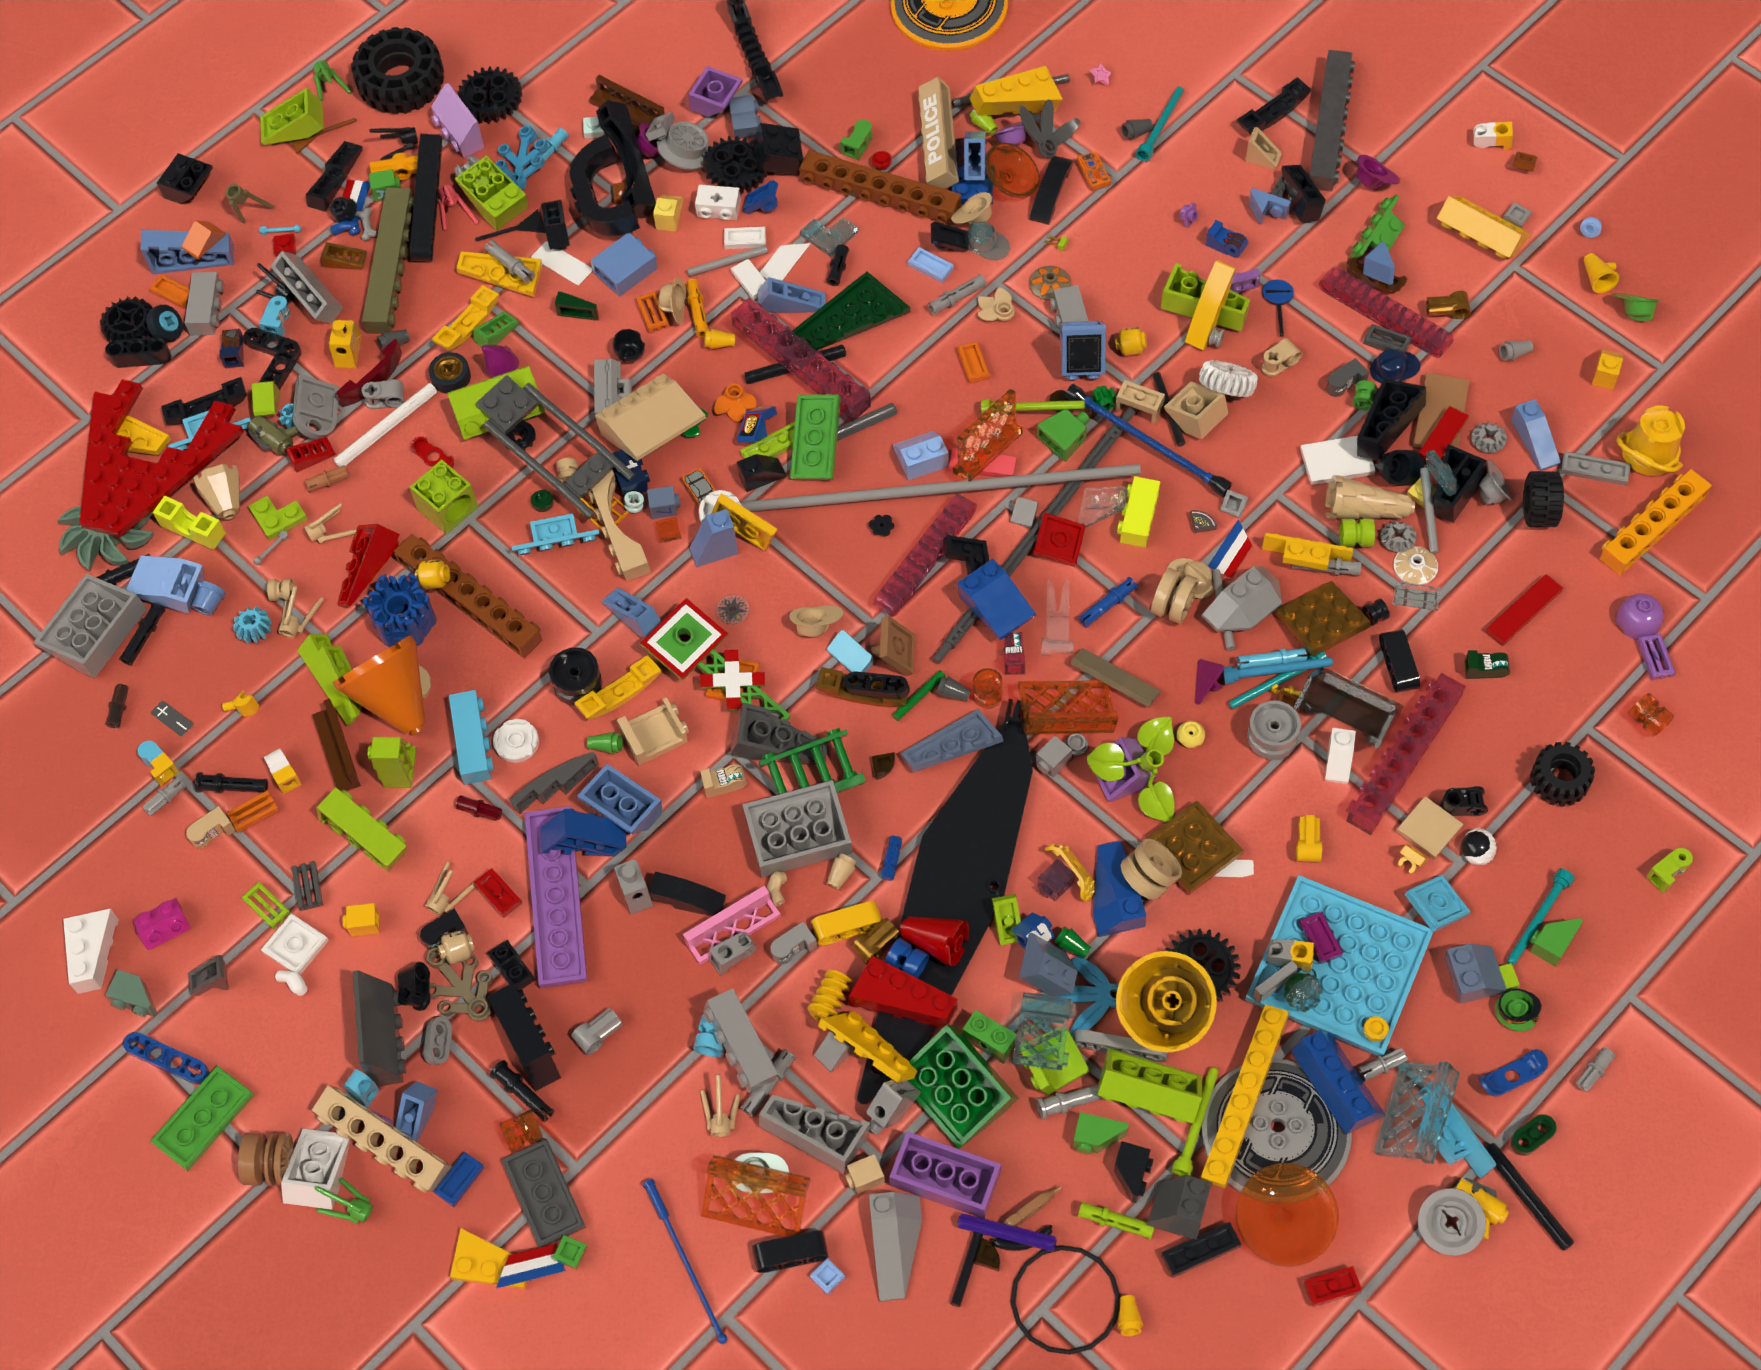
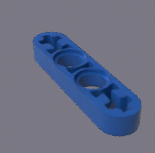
M131 1033L124 1040V1048L131 1056L192 1084H201L209 1075V1069L202 1061L141 1033ZM139 1041L145 1047V1050L143 1051L142 1048L137 1046L133 1048L131 1044ZM154 1049H162V1055L158 1059L150 1058V1054ZM178 1057L183 1059V1063L179 1068H171L173 1059ZM189 1066L196 1071L200 1069L202 1071V1074H196L194 1076L193 1073L187 1069Z

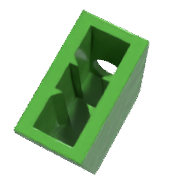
M1062 410L1037 425V438L1066 462L1085 441L1087 433L1085 425L1090 421V418L1084 411L1074 416L1068 410Z

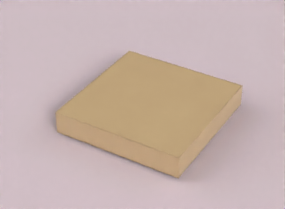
M1424 797L1397 828L1396 832L1435 860L1460 831L1463 823L1430 799Z

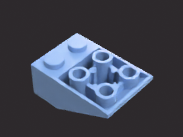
M140 556L126 590L137 594L141 600L157 603L161 606L189 614L197 591V585L205 577L203 565L182 558Z

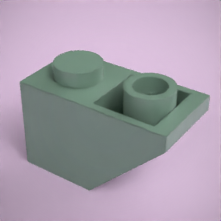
M117 970L105 995L110 1000L111 1006L119 1010L131 1009L133 1013L141 1017H146V1015L155 1017L157 1011L143 980L137 975Z

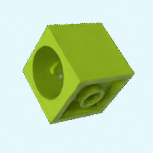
M442 459L409 487L418 511L446 535L478 508L472 485Z

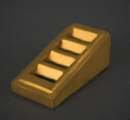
M326 242L321 266L327 268L363 269L367 251ZM355 257H359L358 262L354 261Z

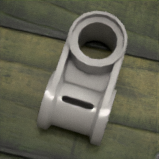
M400 380L368 382L362 387L365 405L369 409L397 408L404 403L403 383Z

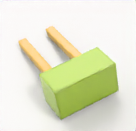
M1051 236L1047 237L1060 241L1058 244L1045 241L1047 244L1058 246V250L1064 251L1069 243L1068 238L1063 236L1061 239Z

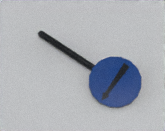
M1276 279L1264 285L1262 294L1268 302L1277 305L1280 336L1283 337L1281 305L1291 301L1294 290L1288 282Z

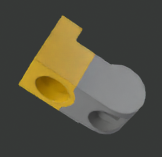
M1274 939L1269 942L1267 962L1276 966H1285L1293 960L1298 968H1302V971L1312 972L1314 943L1287 939Z

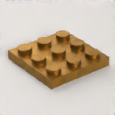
M1333 581L1275 610V616L1313 657L1371 627L1370 620Z
M1195 801L1146 838L1163 844L1176 857L1182 869V876L1177 882L1189 895L1235 861L1244 851L1198 801Z

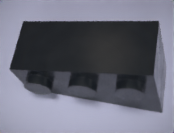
M1447 444L1442 471L1434 496V515L1452 523L1455 522L1479 488L1480 481L1486 476L1487 460Z

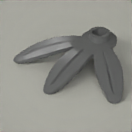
M1050 99L1046 101L1041 112L1040 130L1026 107L1020 106L1019 108L1022 124L1029 136L1038 143V151L1044 158H1052L1057 151V146L1069 139L1080 124V120L1075 118L1060 126L1052 135L1054 110Z

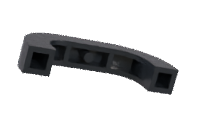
M605 134L585 145L575 156L570 167V179L573 185L570 191L573 198L577 200L574 203L578 213L584 215L587 223L594 231L603 235L616 236L640 229V225L629 201L610 208L600 207L592 184L594 176L605 166L618 161L615 149L609 137Z

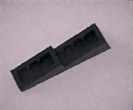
M347 141L341 144L325 163L326 171L306 193L308 207L324 212L327 211L363 151L362 146Z

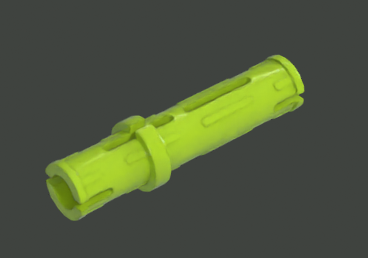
M1082 1201L1078 1214L1079 1218L1100 1223L1099 1226L1102 1227L1107 1225L1151 1240L1154 1227L1148 1226V1222L1110 1211L1109 1207L1106 1206L1101 1208Z

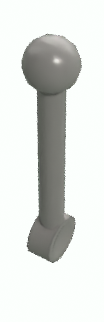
M286 531L280 532L279 538L259 557L254 558V563L260 565L262 560L282 540L285 541L289 538Z

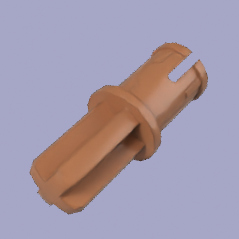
M343 465L327 472L324 470L322 474L305 479L307 487H309V491L313 492L327 485L331 487L332 483L348 478L349 471Z

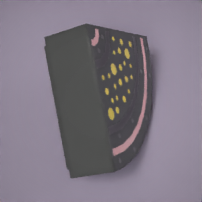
M1199 510L1190 511L1195 533L1217 529L1215 520L1209 514Z

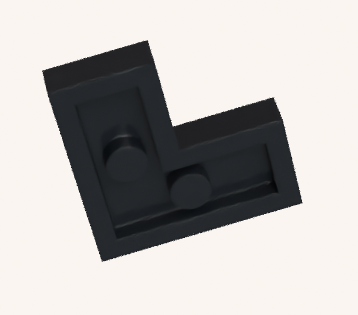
M946 535L943 539L946 559L966 561L967 575L989 561L987 541L951 535Z

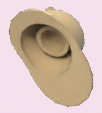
M987 192L975 194L953 214L951 220L954 223L967 222L971 227L981 226L992 215V196Z
M677 277L673 283L662 286L658 305L661 310L673 313L675 321L681 325L684 319L686 288L683 280Z
M1180 558L1172 561L1167 569L1172 568L1179 571L1181 580L1186 575L1199 579L1195 598H1207L1215 591L1211 569L1205 563Z
M825 605L794 609L789 617L796 624L798 635L817 637L828 630L829 624L842 618L844 612L838 606Z

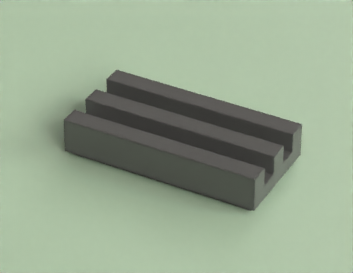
M1372 324L1364 338L1363 344L1383 351L1395 349L1405 354V351L1408 350V346L1411 344L1412 337Z
M311 861L308 865L303 863L300 867L296 865L291 866L299 910L303 911L323 906L315 861ZM310 870L312 871L316 902L312 901L307 872ZM299 873L303 875L307 904H304Z

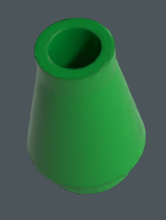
M1064 927L1055 940V943L1059 945L1058 948L1078 955L1083 959L1091 949V946L1072 928Z

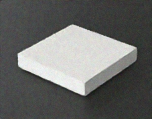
M291 913L263 946L261 951L287 970L302 974L329 939Z

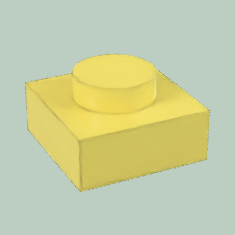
M1420 478L1407 491V495L1411 497V500L1425 508ZM1431 485L1432 498H1434L1436 487Z

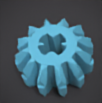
M247 606L245 612L239 610L240 616L234 617L235 624H233V630L237 633L238 639L244 640L247 644L252 640L258 644V639L260 638L266 640L265 634L271 633L270 626L272 625L268 613L265 610H260L257 606L253 610Z

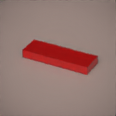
M1449 406L1419 451L1422 458L1438 466L1446 454L1447 444L1451 445L1468 420L1469 415Z

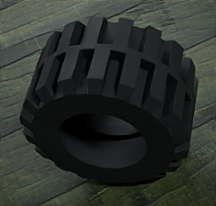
M1530 471L1526 477L1523 490L1525 522L1528 527H1557L1561 521L1564 507L1562 477L1558 471Z
M1555 742L1554 747L1549 744L1545 750L1542 749L1532 767L1530 777L1532 778L1531 785L1536 786L1534 792L1536 794L1540 793L1543 801L1548 799L1551 805L1559 803V806L1564 807L1568 803L1571 806L1576 801H1581L1587 794L1594 779L1595 767L1592 766V758H1587L1588 753L1585 750L1580 751V746L1578 745L1573 747L1570 746L1571 743L1565 742L1564 745L1561 742ZM1551 769H1566L1572 774L1574 780H1561L1552 773Z

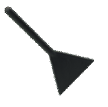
M537 209L517 226L476 237L475 241L511 231L546 233Z

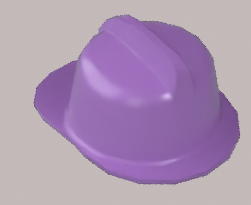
M1022 121L1008 125L993 134L996 135L1000 146L1007 147L1009 151L1017 150L1019 145L1025 142L1026 139Z

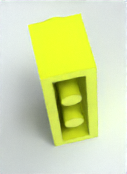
M1134 476L1133 484H1128L1126 497H1129V501L1123 504L1122 515L1125 517L1124 521H1119L1117 534H1121L1120 543L1146 548L1159 495L1160 481Z

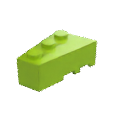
M373 737L372 746L368 747V759L372 761L373 769L377 771L378 779L381 780L384 788H412L417 747L407 743L401 737Z

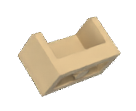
M1124 380L1116 396L1115 410L1120 411L1123 404L1152 414L1151 423L1156 424L1163 410L1165 394Z

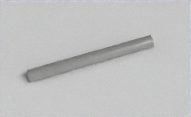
M766 245L688 268L687 272L689 277L766 254L768 250Z
M1421 468L1430 553L1437 554L1439 549L1429 468Z
M1214 569L1211 572L1217 598L1224 588L1220 570ZM1224 630L1227 651H1233L1236 649L1233 633L1231 630Z

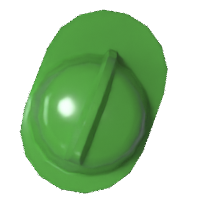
M1612 293L1613 296L1624 299L1627 315L1636 321H1651L1654 317L1658 301L1663 300L1648 299L1624 293Z

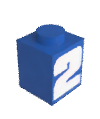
M1033 912L1011 929L1023 949H1026L1029 933H1033L1047 942L1055 937L1051 930V922L1045 916L1041 917Z

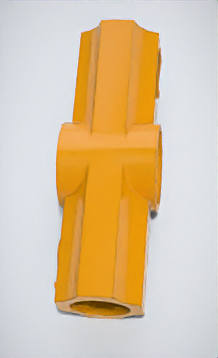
M397 153L393 155L392 159L370 162V171L373 173L393 169L395 177L399 176L400 180H407L411 177V174H417L418 155L409 156L405 153Z

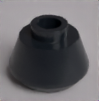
M337 197L330 205V212L338 223L351 221L356 215L357 205L352 198Z

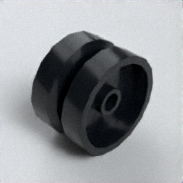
M568 648L555 655L551 661L549 675L555 694L562 702L568 705H575L574 702L589 692L594 691L597 693L602 689L603 680L597 659L590 651L583 648Z

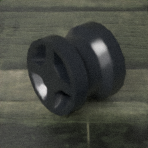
M1380 598L1375 600L1373 604H1366L1362 607V612L1370 620L1371 626L1378 624L1379 620H1386L1390 617L1386 603Z

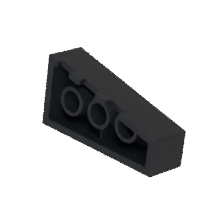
M1383 379L1357 437V457L1380 460L1426 406V386Z
M514 983L488 995L487 997L534 1090L537 1091L560 1079L561 1076L552 1059V1056L555 1055L554 1049L549 1041L544 1043L543 1038L546 1037V1034L540 1024L535 1025L533 1022L537 1020V1017L531 1006L526 1008L525 1003L528 1000L523 990L517 991Z

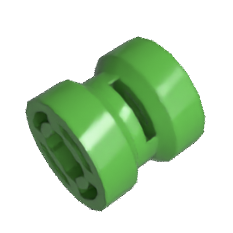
M1367 380L1357 382L1353 406L1359 410H1370L1377 392V385Z

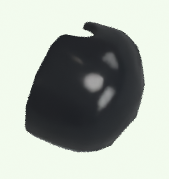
M622 329L615 334L613 351L619 360L630 363L636 362L643 356L645 343L642 341L638 331Z

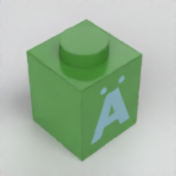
M393 169L369 173L371 191L375 202L384 200L386 188H401L399 176L395 177Z

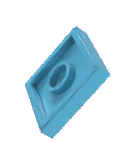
M1443 875L1422 883L1405 893L1407 899L1433 932L1467 917L1471 912Z

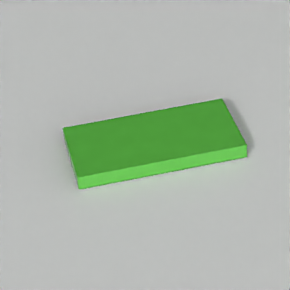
M839 394L797 395L790 474L792 480H834L841 399Z
M216 1066L150 1142L188 1172L254 1097V1094L219 1066Z

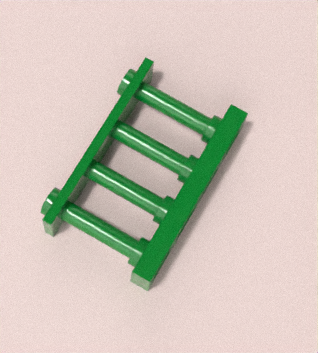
M840 728L827 732V737L776 755L775 752L763 755V760L758 763L760 768L768 766L778 795L787 793L776 762L789 758L800 788L810 786L798 756L799 753L810 749L823 783L833 780L836 793L854 788L866 782L863 773L857 775L856 771L852 769L841 738L847 736L848 732L847 730L840 731ZM833 742L845 774L843 775L844 780L835 782L831 778L820 749L821 745Z

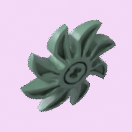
M81 506L71 508L58 519L59 524L74 525L69 527L60 539L59 549L61 554L63 555L78 547V559L83 567L89 571L92 570L99 550L108 563L123 565L129 563V561L118 550L116 545L123 543L128 549L138 548L146 544L154 535L152 531L137 530L141 529L148 522L152 511L121 537L82 528L79 523Z

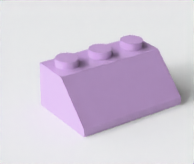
M449 83L445 84L431 106L433 113L431 119L436 127L439 126L441 128L444 138L451 141L450 144L455 153L459 152L464 159L483 149V140L478 121Z

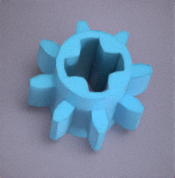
M285 404L282 410H279L281 416L279 418L281 425L286 424L287 429L295 426L293 421L294 404Z

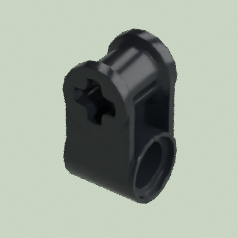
M1480 786L1450 788L1445 792L1439 806L1452 816H1481L1488 812L1483 799L1485 790ZM1448 800L1454 801L1456 805L1451 804Z
M417 962L398 973V1001L401 1005H412L419 1011H424L428 1007L431 999L430 971L425 963Z

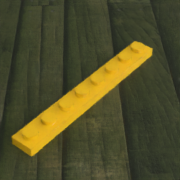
M1269 1005L1264 1006L1201 1175L1202 1180L1212 1182V1185L1226 1189L1288 1020L1289 1011Z

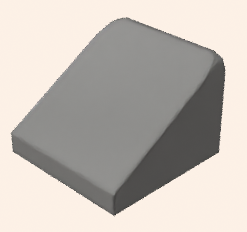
M1227 490L1220 510L1241 518L1250 498Z
M1017 497L1010 523L1032 528L1038 512V502Z

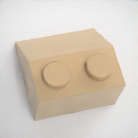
M1192 381L1164 406L1165 411L1185 433L1203 439L1228 415L1225 394Z

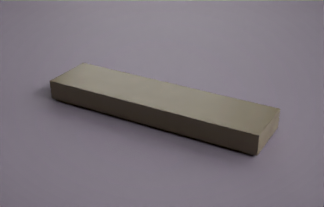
M1084 648L1071 661V665L1147 707H1150L1160 695V690Z

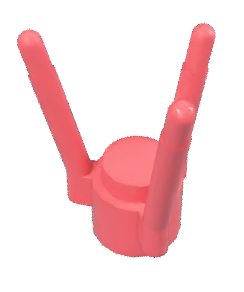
M444 185L439 189L440 199L438 202L441 210L443 230H447L445 205L453 206L457 201L473 222L478 224V220L461 199L460 194L455 192L452 185Z

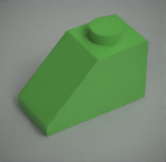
M1577 918L1546 924L1542 931L1536 930L1530 940L1534 944L1530 952L1556 967L1579 930L1583 920Z
M1080 1112L1073 1148H1077V1151L1083 1154L1099 1153L1126 1137L1129 1123Z

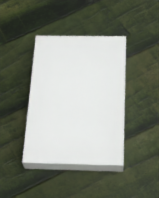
M1358 436L1300 446L1310 485L1335 481L1332 479L1333 475H1341L1348 479L1375 475L1376 470L1372 459L1357 457Z

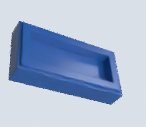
M464 1152L435 1188L434 1194L452 1207H455L484 1170V1165Z

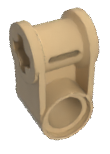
M1285 338L1264 353L1263 358L1265 362L1262 364V372L1268 377H1275L1287 368L1295 365L1301 359L1303 353L1289 339Z

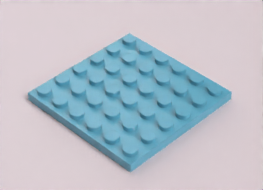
M1298 875L1271 940L1287 939L1309 942L1299 922L1301 919L1322 912L1343 951V955L1320 965L1314 953L1312 972L1302 971V968H1298L1297 973H1310L1313 976V984L1309 992H1306L1305 996L1297 999V1001L1291 1000L1290 1003L1287 1002L1284 998L1285 985H1283L1261 1003H1258L1253 998L1255 988L1284 967L1267 962V947L1245 1001L1262 1008L1265 1005L1289 1011L1288 1019L1317 1031H1326L1338 1040L1382 1057L1399 1019L1433 931L1419 923ZM1378 1016L1387 1022L1389 1031L1383 1041L1372 1042L1365 1037L1363 1027L1366 1020L1370 1017Z

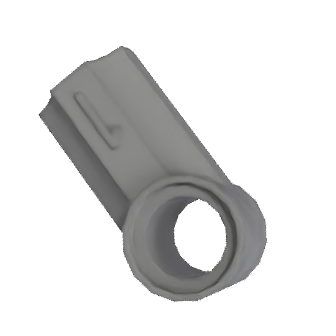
M608 1008L592 1022L583 1023L578 1026L571 1037L586 1055H591L602 1046L603 1040L623 1026L616 1013Z

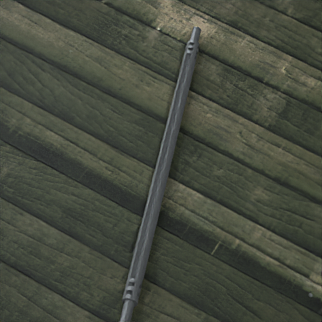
M1129 407L1121 419L1128 423L1136 411ZM1113 424L1078 470L1095 468L1124 432V429ZM1085 480L1069 481L1046 509L1045 513L1058 516ZM1042 516L1003 564L1002 569L1009 577L1034 547ZM970 608L943 640L944 644L932 658L935 663H941L948 652L957 646L977 620L978 616Z

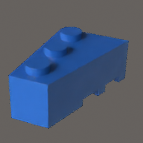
M564 809L541 827L542 853H549L550 849L563 850L564 854L571 855L572 850L585 851V855L615 857L627 848L626 831L608 818L599 817L593 813L585 814L576 812L574 809Z

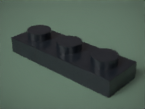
M1228 1222L1197 1236V1240L1190 1239L1162 1252L1161 1256L1172 1278L1236 1250L1242 1244L1233 1226Z

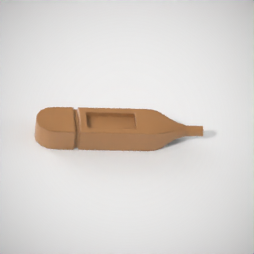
M1058 1186L1054 1190L1040 1194L1019 1209L1017 1213L1007 1218L1003 1224L1018 1227L1043 1209L1062 1188Z

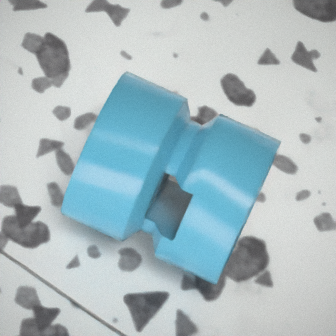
M703 1014L698 1027L701 1033L696 1035L693 1048L696 1052L705 1056L722 1057L725 1053V1047L723 1044L720 1045L714 1034L716 1030L713 1024L708 1023Z

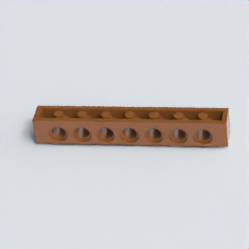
M808 150L799 168L800 179L807 184H813L827 190L843 193L844 195L861 198L864 201L878 203L885 207L895 208L902 212L912 213L943 224L953 225L954 222L951 220V217L961 207V194L811 150Z
M411 534L393 551L397 562L414 575L422 561L442 560L447 564L450 569L449 582L443 588L433 590L525 659L543 641L540 634L541 629L533 621L529 623L525 620V617L519 610H512L503 598H496L492 595V591L487 586L479 585L470 573H463L454 561L449 562L446 560L442 552L438 549L433 550L430 548L428 542L422 537L417 538Z

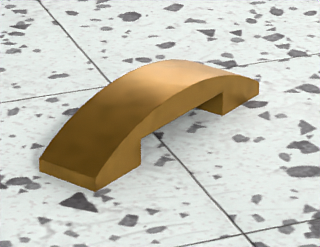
M823 667L820 669L816 689L828 695L873 706L900 707L906 705L907 696L903 699H891L850 694L844 684L846 676H843V671ZM856 680L855 683H851L852 686H855V684L859 683V681ZM874 682L871 688L877 690L882 687L883 683ZM899 684L895 690L898 691L900 687H903L902 684Z

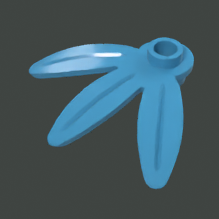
M1074 957L1072 963L1077 971L1095 987L1074 986L1073 994L1055 996V998L1066 1002H1095L1084 1010L1070 1030L1072 1037H1074L1075 1030H1089L1104 1016L1109 1007L1116 1008V998H1113L1110 993H1117L1119 986L1118 984H1110L1106 976L1096 965L1080 957Z

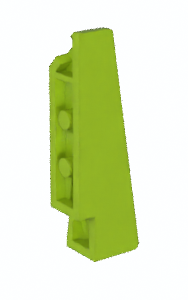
M309 634L298 648V653L328 698L331 699L332 704L346 725H351L359 716L363 706L339 692L332 682L343 677L352 668L341 646L331 645L328 634Z

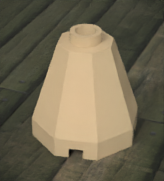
M221 464L204 469L201 472L202 476L200 478L196 475L194 482L197 491L216 516L224 520L235 518L236 514L240 512V477L236 465H232V469H230L227 464Z

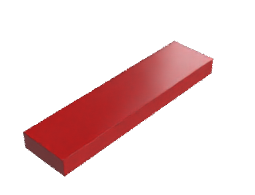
M1545 574L1486 629V633L1500 645L1504 646L1562 592L1563 587Z

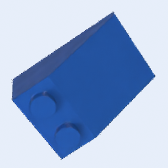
M991 559L957 583L960 598L999 640H1002L1036 616V613L1014 582L994 559Z

